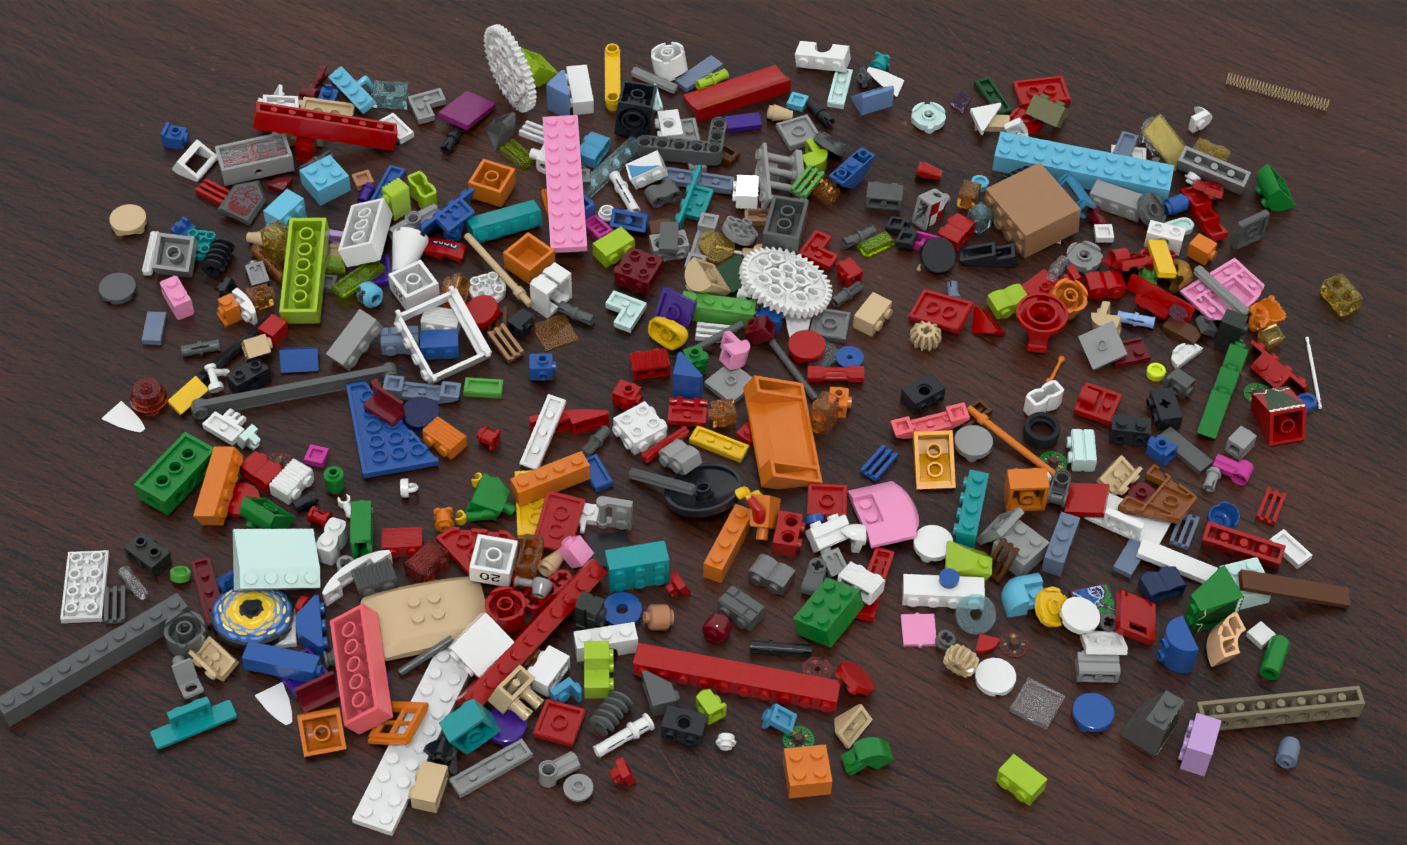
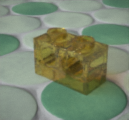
M278 220L260 230L264 254L274 265L285 260L288 226L283 225Z
M1343 273L1323 281L1320 292L1341 317L1360 309L1363 297Z

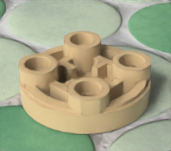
M133 204L122 205L116 208L109 218L111 228L117 236L141 234L144 232V227L147 223L145 211L140 206Z

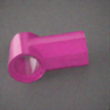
M1221 454L1216 456L1212 467L1219 468L1222 474L1231 477V480L1240 486L1247 484L1254 470V466L1249 461L1240 460L1237 462Z

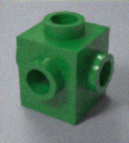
M701 345L683 349V354L701 374L706 373L709 357L707 352L703 351Z

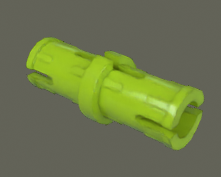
M724 68L696 80V89L700 90L728 79V71Z

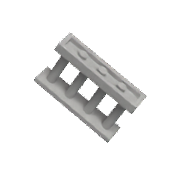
M764 142L756 150L755 159H757L760 188L759 201H761V208L763 210L772 202L771 188L790 192L792 185L804 172L802 150L795 149L789 157L768 153L767 143ZM768 160L786 163L789 166V170L770 167ZM770 174L789 178L791 185L771 181ZM790 192L792 194V198L807 200V198L804 199Z

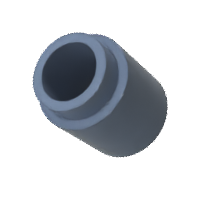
M1287 736L1280 741L1275 760L1282 768L1288 769L1296 766L1301 749L1298 739Z

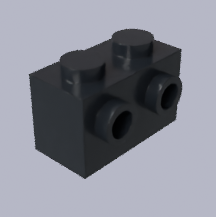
M1112 415L1109 426V444L1147 448L1146 443L1151 435V418Z

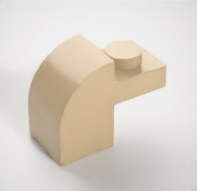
M1103 301L1101 308L1097 309V313L1091 312L1092 330L1113 321L1120 335L1121 316L1111 315L1110 302Z

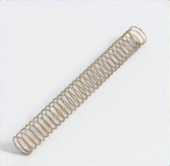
M1229 72V74H1228V77H1227V80H1226V84L1229 83L1228 79H1229L1230 72ZM1247 78L1246 83H1245V85H1246V90H1247V88H1248V86H1247L1248 78Z

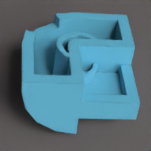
M1039 573L1017 576L1009 579L1001 592V600L1007 618L1027 615L1028 610L1035 609L1036 596L1043 589V580Z

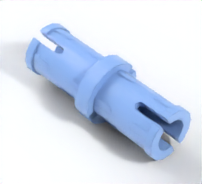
M1118 311V316H1121L1122 323L1133 324V327L1138 325L1154 328L1155 317L1139 315L1138 312L1134 314Z

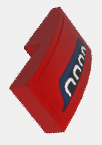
M429 238L424 254L439 260L444 256L460 263L466 245L446 239Z

